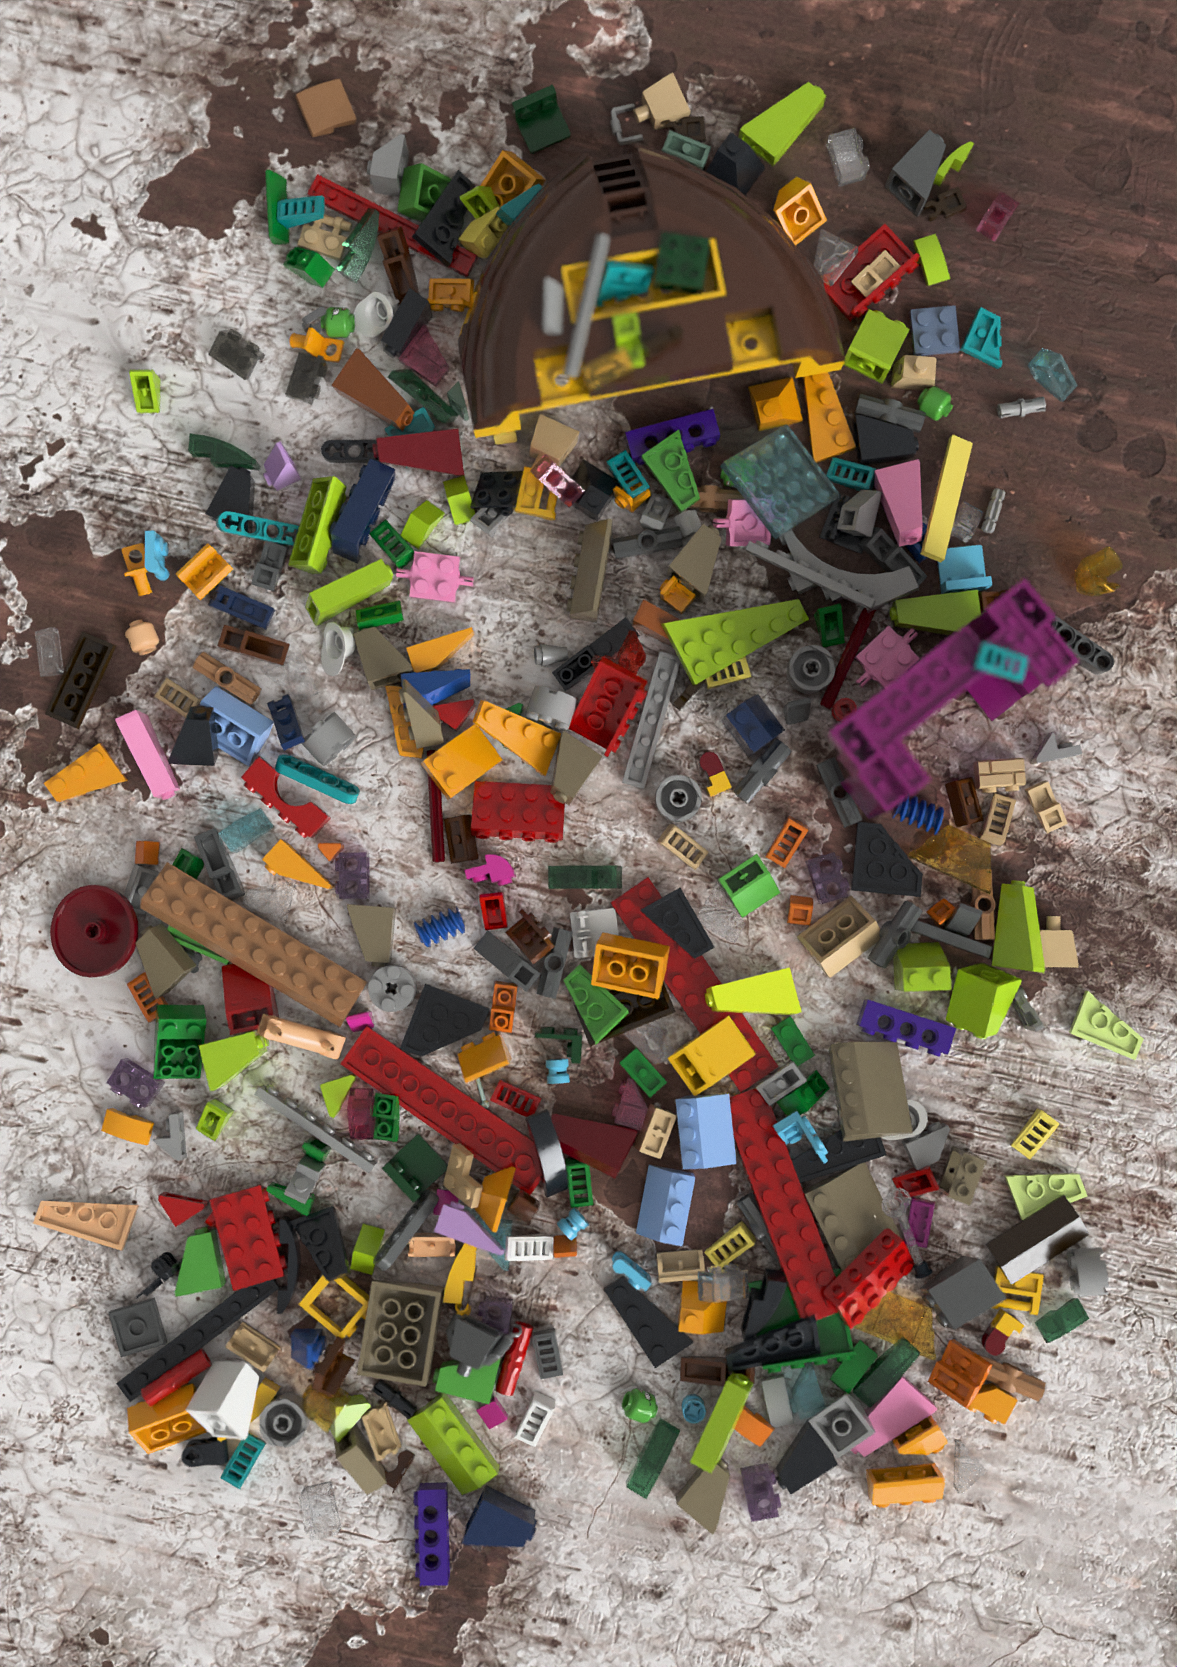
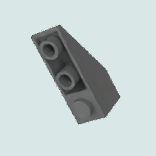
M488 930L474 947L479 954L525 992L529 990L541 974L540 971Z

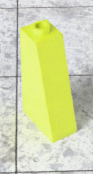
M790 967L706 989V1004L714 1012L794 1015L802 1012Z

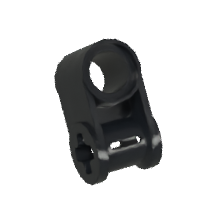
M218 1437L191 1440L182 1452V1462L188 1467L214 1466L227 1463L229 1461L227 1439L221 1442L217 1440ZM191 1449L194 1450V1453L198 1454L197 1457L190 1453Z

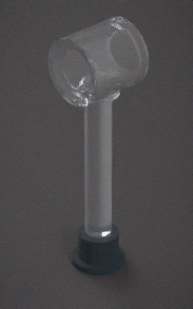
M895 1188L883 1199L882 1209L887 1216L898 1219L915 1263L913 1266L916 1273L914 1275L915 1279H921L931 1275L933 1271L929 1269L927 1262L923 1261L905 1214L907 1212L906 1209L911 1203L910 1195L902 1188ZM892 1199H896L900 1203V1207L896 1206Z

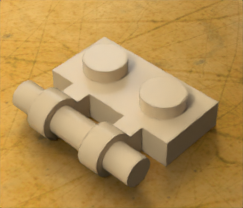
M324 212V218L314 221L313 226L303 225L297 246L341 261L348 242L347 237L342 236L341 232L342 230L350 232L352 223L344 221V218L339 216L334 218L325 215ZM323 224L332 226V232L323 230Z

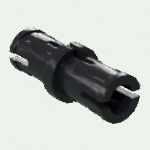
M379 1379L378 1383L376 1382L371 1390L386 1401L388 1407L395 1408L406 1419H409L410 1415H413L417 1409V1406L401 1395V1391L394 1390L382 1379Z

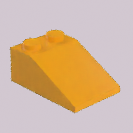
M502 150L480 186L492 188L498 205L501 208V206L537 184L543 186L546 179L515 153Z
M474 724L422 761L421 765L446 799L449 800L503 759L480 728Z
M492 1032L481 1037L483 1040L481 1043L475 1045L472 1041L461 1046L462 1051L457 1055L465 1084L510 1063L512 1057L501 1033L495 1035Z

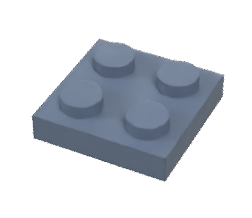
M956 306L910 310L909 318L913 356L958 353L960 351Z

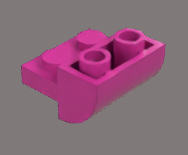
M494 854L485 855L487 864L464 870L466 878L473 880V883L488 880L487 876L490 875L493 883H498V886L513 883L511 878L516 877L512 865L501 856Z

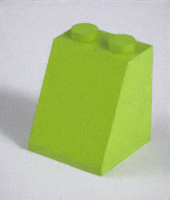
M869 309L846 353L843 365L882 384L910 329L901 321H892L886 318L882 312Z
M939 942L908 943L906 947L897 950L893 957L895 990L903 992L951 990L950 965Z
M983 962L958 969L946 1021L952 1023L957 1029L972 1032L973 1036L980 1039L996 1035L1022 979Z
M257 1030L200 1045L199 1049L210 1091L225 1086L267 1052L269 1040L259 1035Z

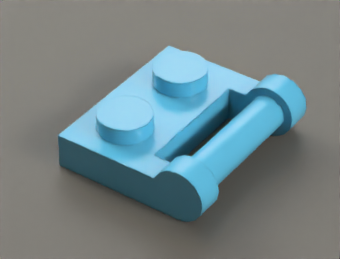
M145 531V568L150 573H154L157 579L164 581L169 577V571L165 568V556H168L169 552L168 543L155 531Z
M616 1251L613 1254V1270L618 1274L624 1273L629 1278L628 1282L637 1290L641 1287L646 1291L651 1285L650 1274L624 1252Z

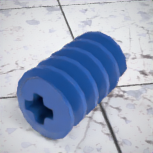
M908 796L895 806L892 818L894 819L897 814H900V822L908 817V825L917 821V828L919 829L923 824H926L925 831L928 832L933 827L934 835H936L943 821L944 808L939 806L935 810V804L930 803L927 806L925 800H921L918 803V797L915 796L909 801Z
M457 905L456 913L448 908V916L439 912L438 920L431 915V923H428L423 918L421 927L416 922H413L421 943H424L427 947H431V939L436 944L440 943V936L445 941L448 940V932L453 937L457 936V929L462 934L465 933V924Z

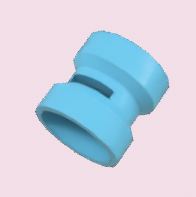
M567 1058L546 1060V1068L549 1071L547 1084L570 1082L569 1074L567 1073V1067L569 1066Z
M574 1207L569 1211V1215L566 1218H561L557 1222V1225L570 1240H573L577 1236V1232L581 1229L584 1230L589 1226V1223Z
M696 1394L687 1395L681 1405L683 1416L689 1423H700L706 1414L704 1401Z

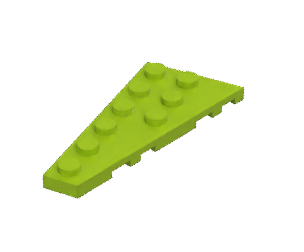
M796 599L662 623L661 625L691 683L696 685L809 620L800 600Z

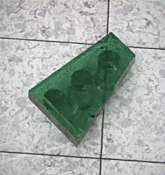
M411 369L392 370L388 378L430 410L440 422H454L459 416Z

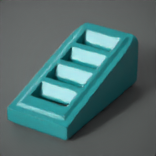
M537 184L501 206L496 215L507 226L511 225L540 192L542 186Z
M321 195L278 201L277 221L288 229L323 219L325 197Z
M626 450L606 461L611 474L624 492L632 498L650 488ZM624 463L627 464V466H625L624 468L620 469L619 471L617 470L619 466L623 465ZM628 470L632 471L624 477L621 476V474L625 473ZM633 476H636L635 480L626 484L625 481L632 478ZM639 482L642 486L633 491L630 490V487Z
M833 457L825 479L857 491L872 490L874 470L876 468ZM838 465L842 466L839 476H835ZM850 469L848 478H844L846 470ZM858 472L857 481H854L855 473ZM867 475L866 483H862L864 476Z
M983 642L979 645L973 669L1022 682L1029 658ZM991 653L990 663L986 664L987 654ZM997 655L1001 656L998 668L994 667ZM1006 658L1010 659L1007 671L1003 670ZM1015 661L1020 662L1017 674L1012 673Z
M248 1433L245 1440L241 1439L220 1478L241 1489L266 1443ZM245 1442L257 1448V1451L254 1452L244 1446ZM240 1451L252 1457L251 1461L240 1455ZM235 1460L247 1467L246 1470L235 1464Z

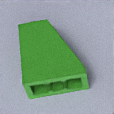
M208 1226L194 1229V1233L188 1236L175 1289L176 1297L221 1288L226 1283L216 1228L208 1230Z
M500 1359L492 1365L484 1366L479 1370L472 1368L469 1377L461 1376L456 1372L460 1362L458 1360L442 1362L441 1368L435 1369L432 1381L437 1383L435 1391L490 1404Z

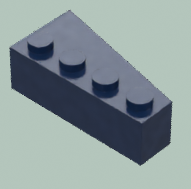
M371 458L367 466H362L358 483L352 485L349 492L350 498L347 503L344 502L339 512L341 516L337 522H333L329 531L332 538L333 553L357 564L361 558L359 549L361 545L366 546L369 540L370 525H375L379 518L380 508L378 507L379 505L384 506L396 480L394 468Z

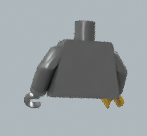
M455 1304L457 1313L452 1316L446 1329L447 1341L450 1348V1356L460 1361L456 1372L461 1376L469 1377L472 1368L479 1370L499 1360L514 1342L512 1338H517L522 1334V1328L518 1324H513L512 1327L518 1328L519 1332L504 1334V1332L468 1316L471 1313L469 1304L462 1311H460L462 1304Z

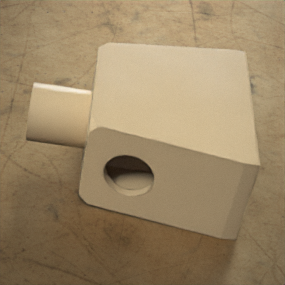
M674 73L667 75L642 92L643 106L633 110L638 123L650 119L653 128L656 130L665 128L666 124L670 122L681 124L682 118L690 117V109Z
M904 355L893 365L891 388L924 390L925 388L929 389L935 386L936 358Z
M540 414L530 445L529 456L536 459L532 468L539 473H544L548 465L559 468L576 446L579 431Z
M1046 916V930H1040L1045 967H1078L1072 930H1061L1060 916Z

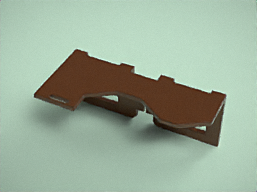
M405 1450L398 1455V1465L394 1470L390 1472L385 1471L386 1484L393 1488L392 1494L414 1460L415 1454L409 1450Z

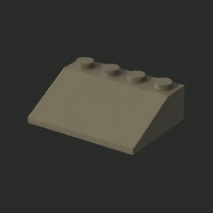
M604 519L585 525L584 532L580 531L578 545H582L580 554L576 553L574 567H578L577 576H572L570 589H573L574 593L573 598H568L566 609L567 612H570L571 619L597 623L612 537L613 519Z
M846 1042L831 1044L828 1052L843 1142L912 1134L913 1130L897 1042Z
M865 1162L846 1168L803 1189L807 1203L838 1267L841 1269V1273L884 1229L889 1228L902 1238Z
M372 1280L357 1375L426 1387L431 1376L445 1287L423 1283Z

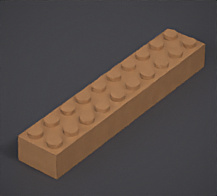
M168 862L141 899V909L341 1027L367 984L365 980Z

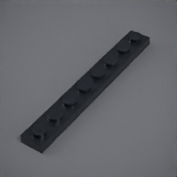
M272 1279L237 1290L116 1384L129 1402L133 1401L141 1394V1389L193 1355L281 1286L276 1279Z

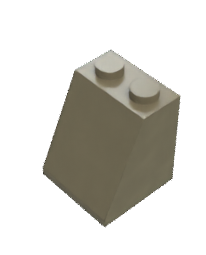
M704 523L672 561L667 571L668 577L672 578L673 575L677 577L678 582L694 593L696 599L701 603L705 600L721 541L720 532L712 525L706 526Z

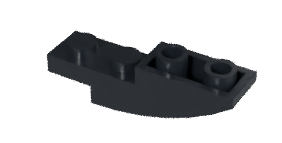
M625 617L593 643L584 647L554 670L552 674L563 689L567 691L595 672L602 657L611 660L630 643L640 637V635L628 618Z

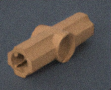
M703 485L700 488L697 487L700 500L689 508H698L699 511L710 513L718 512L719 510L727 511L728 499H744V491L724 490L718 486Z
M204 651L194 661L193 669L248 704L252 705L259 697L262 688ZM226 673H231L232 680L224 684L222 681L223 676Z
M992 870L971 871L972 901L970 906L979 909L978 901L980 899L985 900L988 905L986 911L982 912L979 921L973 928L974 940H994V909L996 904L993 899Z
M979 1354V1356L993 1364L986 1380L995 1383L996 1386L1010 1393L1017 1392L1038 1402L1043 1397L1046 1385L1043 1380L1024 1373L1014 1365L1006 1362L1002 1364Z

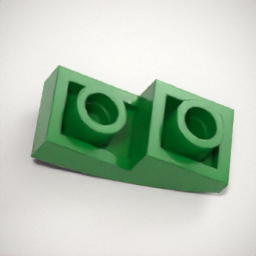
M375 1093L373 1116L376 1117L373 1139L396 1142L398 1141L400 1122L399 1097Z
M861 1340L853 1348L856 1355L850 1356L851 1360L843 1361L829 1379L847 1394L850 1393L879 1356Z

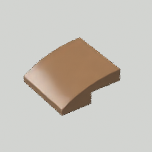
M340 79L315 85L297 93L295 96L312 137L333 133L334 128L355 124L357 120Z

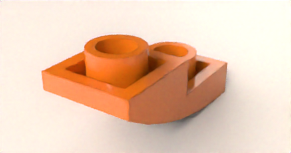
M495 981L489 1030L512 1033L518 989L517 984Z
M744 1405L734 1430L761 1447L775 1428L758 1412L753 1414Z

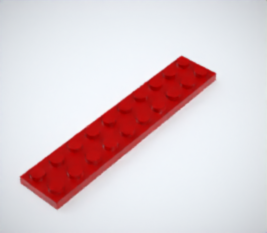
M647 877L612 901L611 905L635 939L670 946L664 982L699 1033H703L729 1016L754 1050L756 1055L728 1074L742 1093L779 1066L742 1013L714 1012L711 1010V1007L707 1006L705 1000L706 989L721 985L722 983L704 957L701 955L696 959L692 958L640 911L662 898L649 877Z
M369 1026L365 1027L341 1062V1065L382 1094L398 1096L399 1105L454 1144L464 1146L474 1154V1158L494 1172H499L509 1167L516 1168L512 1184L531 1195L541 1181L540 1176H542L534 1141Z
M757 1088L730 1097L734 1143L780 1267L784 1272L799 1318L811 1317L814 1314L817 1321L835 1314L837 1310L833 1303L825 1297L824 1290L836 1277L786 1144L773 1127L777 1120L772 1107L768 1105Z

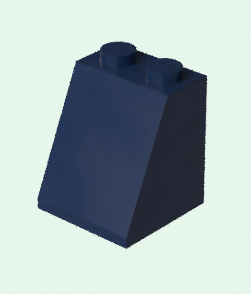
M759 694L742 702L726 714L721 721L748 758L785 731Z
M486 1485L465 1526L462 1543L476 1546L524 1547L527 1540H532L537 1529L535 1527L537 1519H535L536 1510Z

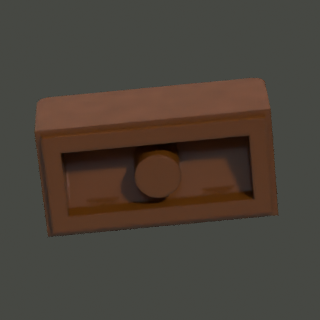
M972 777L945 784L956 827L984 821Z
M460 815L444 819L451 864L478 860L479 858L476 838L471 832V815Z

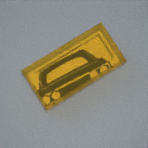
M623 345L580 369L589 390L594 391L635 370L626 346Z

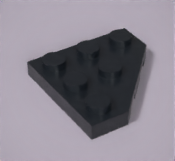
M857 822L851 891L921 897L923 874L890 837L886 829L881 824Z
M425 984L400 1049L422 1057L481 1031L490 1008Z

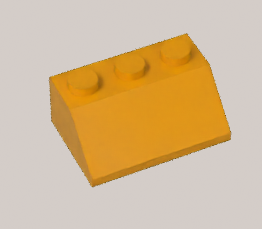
M602 932L596 943L591 985L659 999L667 968L670 946Z
M194 1384L180 1387L152 1407L146 1401H141L127 1408L128 1432L147 1454L208 1432L186 1411L187 1406L197 1391Z
M935 1463L866 1469L868 1496L871 1504L876 1507H888L891 1503L910 1505L913 1501L933 1503L936 1499L943 1498L944 1476Z

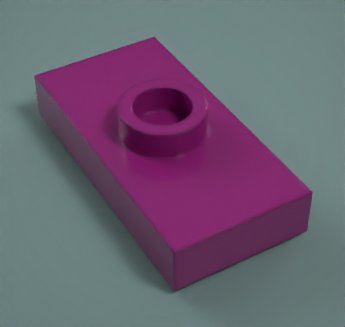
M912 1197L904 1239L905 1244L927 1248L935 1207L934 1201Z

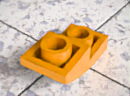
M109 1108L106 1110L101 1131L130 1142L149 1145L154 1123L138 1115L129 1116L119 1110Z

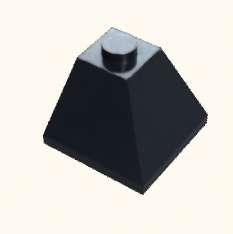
M730 132L717 150L706 172L732 185L746 196L765 170V166L749 144Z
M583 459L559 498L595 521H598L614 497L613 489L616 486L620 488V485L616 479Z

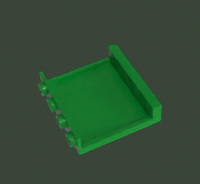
M832 1268L837 1278L841 1274V1269ZM762 1280L747 1282L749 1293L751 1287L760 1289ZM786 1285L777 1309L756 1336L800 1320L788 1285ZM838 1312L819 1319L816 1322L821 1354L762 1365L761 1368L763 1370L767 1369L768 1373L782 1371L781 1367L783 1366L798 1369L805 1367L804 1363L813 1362L814 1365H823L828 1363L827 1359L836 1358L837 1362L851 1360L850 1356L856 1355V1352L853 1349L850 1328L844 1324Z

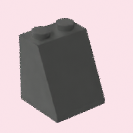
M930 129L892 168L885 188L916 217L921 214L928 199L946 147L942 137L936 133L934 134Z
M961 1256L920 1288L924 1294L922 1296L924 1302L930 1308L933 1307L937 1313L935 1317L942 1327L954 1330L1006 1299V1296L981 1259Z

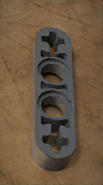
M918 920L911 929V932L988 959L993 947Z
M427 1189L422 1193L374 1257L373 1264L382 1271L390 1268L438 1203L439 1197L433 1191Z

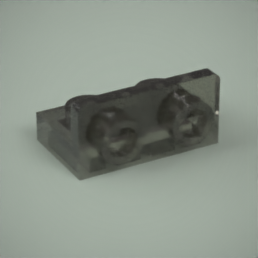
M236 330L219 331L208 355L242 379H249L258 360L263 359L265 354L260 351L258 345L242 339V335Z
M299 352L285 393L286 397L313 404L314 398L317 399L320 394L321 386L319 383L321 377H325L328 369L323 356L318 355V357Z

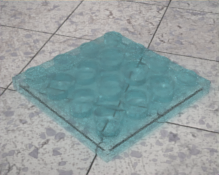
M787 424L724 461L720 466L775 540L841 497L840 493Z

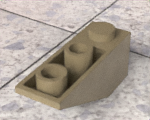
M402 679L403 689H399L401 703H406L407 708H403L406 722L410 721L411 726L408 727L410 740H415L417 748L444 744L443 730L438 711L406 679Z

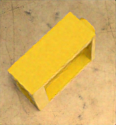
M322 1275L299 1305L336 1337L338 1336L343 1339L345 1336H348L350 1338L358 1328L356 1322L360 1318L366 1319L369 1295L347 1276L334 1280L362 1304L361 1308L342 1329L312 1304L329 1283Z

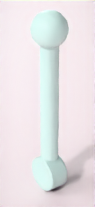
M479 1077L476 1079L482 1101L481 1105L488 1109L490 1104L486 1101Z

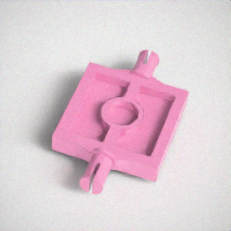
M728 499L726 518H714L713 522L715 523H713V527L726 528L727 546H747L749 541L756 543L757 540L770 545L773 527L785 523L782 521H786V518L774 517L772 512L773 499Z
M415 551L411 568H397L396 570L400 572L396 573V577L409 579L411 584L409 597L455 603L456 591L459 585L473 587L474 577L461 576L459 570L460 557Z
M890 626L882 630L855 656L865 672L856 680V683L863 688L872 679L885 689L903 675L920 659L911 650L909 645L918 636V633L914 632L915 630L911 628L902 637Z

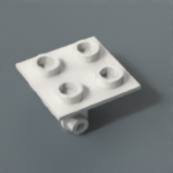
M614 908L570 913L575 958L595 956L596 943L602 932L618 935L616 910Z

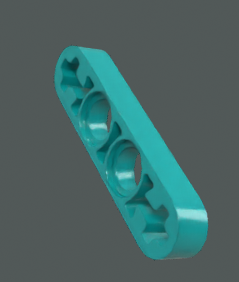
M230 511L219 514L216 519V526L221 532L287 546H294L295 541L293 542L292 537L283 536V533H292L296 530L297 534L299 529L298 525ZM229 516L230 521L239 522V525H230L228 528H225L222 519H226ZM247 520L253 521L256 525L253 533H247L244 529V523ZM269 525H274L278 529V534L275 538L269 537L266 533Z
M282 754L277 758L275 770L278 773L343 803H356L360 792L356 785L293 756Z

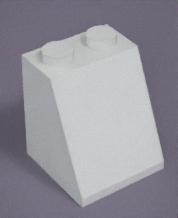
M214 1361L186 1408V1411L213 1437L245 1440L248 1435L259 1376L252 1370L253 1366L248 1362Z

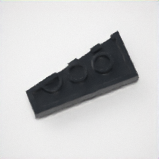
M459 170L453 175L412 235L413 239L446 267L452 262V255L457 246L458 236L465 221L466 211L468 210L460 200V196L476 186Z
M840 1129L822 1140L823 1145L828 1151L825 1154L828 1160L826 1163L821 1160L814 1147L792 1159V1163L798 1179L802 1183L886 1156L881 1137L843 1142Z
M815 1315L807 1316L726 1348L725 1355L729 1372L821 1354Z

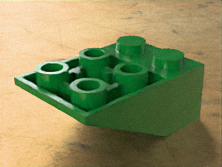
M157 1005L153 1079L201 1078L202 1057L199 1046L204 1044L207 1021L204 1005Z

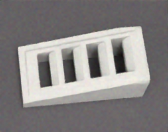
M547 1234L506 1236L505 1260H550L553 1258L554 1238ZM516 1242H518L517 1254H515Z
M535 1391L514 1438L535 1447L554 1411L556 1401ZM532 1412L542 1415L543 1418L533 1414ZM529 1420V1421H531V1422H534V1423L538 1424L539 1427H537V1426H535V1425H533V1424H531V1423H529V1422H527V1421ZM524 1428H525V1429H528V1430L534 1432L535 1435H531V1434H529V1433L523 1431V1429H524Z

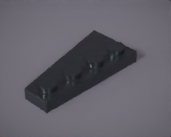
M624 1276L604 1288L611 1302L655 1368L694 1343L684 1332H678L677 1325L664 1315L656 1305L650 1302L641 1291L634 1288Z

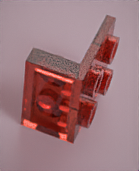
M630 630L615 659L608 655L600 656L595 654L591 663L596 670L601 658L605 657L637 675L640 667L645 663L646 654L635 631Z

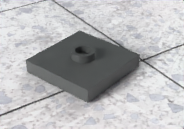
M155 1297L108 1312L121 1357L167 1343Z

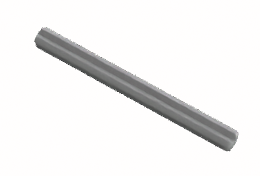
M603 233L596 235L564 370V374L569 377H577L581 366L610 242V237Z

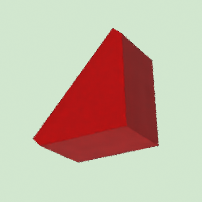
M474 699L435 705L433 707L438 711L440 720L458 732L476 705Z
M504 892L480 894L479 898L485 930L508 928Z
M929 1166L919 1170L913 1167L892 1178L901 1199L940 1189Z
M163 1192L158 1196V1201L175 1227L203 1210L209 1204L208 1200Z

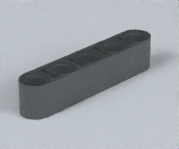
M1057 616L1050 622V625L1058 635L1059 632L1067 635V642L1065 643L1078 658L1079 665L1095 675L1105 673L1113 667L1114 658L1108 651ZM1078 645L1085 647V655H1081L1078 652ZM1097 658L1104 660V668H1100L1097 665Z

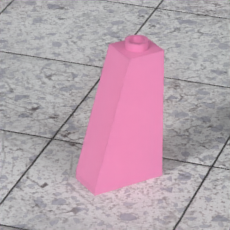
M919 459L874 470V487L876 491L882 492L880 501L899 547L920 542L922 540V502Z
M134 710L116 718L115 721L153 796L159 799L162 798V800L175 796V791L180 790V787L148 715Z
M897 1372L865 1409L875 1429V1433L852 1448L851 1451L854 1454L859 1452L864 1457L933 1414L937 1407L901 1373Z

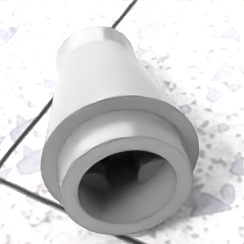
M545 644L535 646V664L546 666L568 660L567 647Z

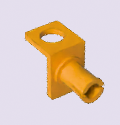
M312 327L308 328L306 335L292 333L289 340L292 348L305 349L317 360L340 362L344 347L343 340L323 337ZM335 344L337 347L336 353L328 356L326 354L327 347Z
M144 543L122 548L128 569L124 573L125 577L133 576L138 596L152 593L146 575L148 571L145 568ZM132 550L141 552L142 560L139 563H134L130 560L129 554Z

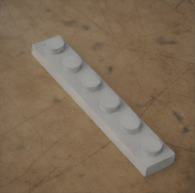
M757 540L756 543L749 541L746 547V551L749 554L872 611L876 602L872 598L873 594L863 589H860L858 592L851 589L852 584L842 579H839L838 582L830 579L831 575L819 569L818 572L809 569L810 565L804 561L798 560L796 563L788 559L790 555L780 550H777L776 553L768 550L769 546Z
M659 652L622 781L624 784L641 789L645 788L680 665L678 656Z
M262 1085L257 1089L254 1094L255 1096L367 1173H370L377 1163L373 1160L374 1156L365 1150L361 1152L356 1149L353 1141L346 1137L342 1139L337 1136L334 1128L328 1124L321 1125L318 1123L315 1115L309 1111L302 1112L297 1108L298 1104L290 1098L283 1099L278 1095L279 1091L273 1086Z

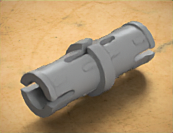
M1044 397L1026 400L1020 398L1014 402L997 405V413L1000 419L1018 415L1019 417H1024L1026 414L1046 410Z

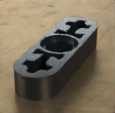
M328 440L321 447L324 459L330 463H368L370 458L379 462V457L374 458L373 452H367L368 457H365L364 446H367L368 451H373L372 444H376V440ZM332 446H334L335 450L342 451L341 446H344L345 457H342L341 452H335L330 457L326 451H329ZM359 446L361 448L360 455L351 457L348 454L350 447Z

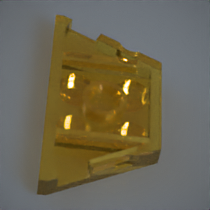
M947 825L936 836L930 837L925 841L924 845L915 851L912 850L908 855L912 860L987 894L991 893V843Z
M892 1291L887 1292L879 1305L871 1309L859 1325L853 1327L935 1361L936 1359L932 1309L929 1306Z

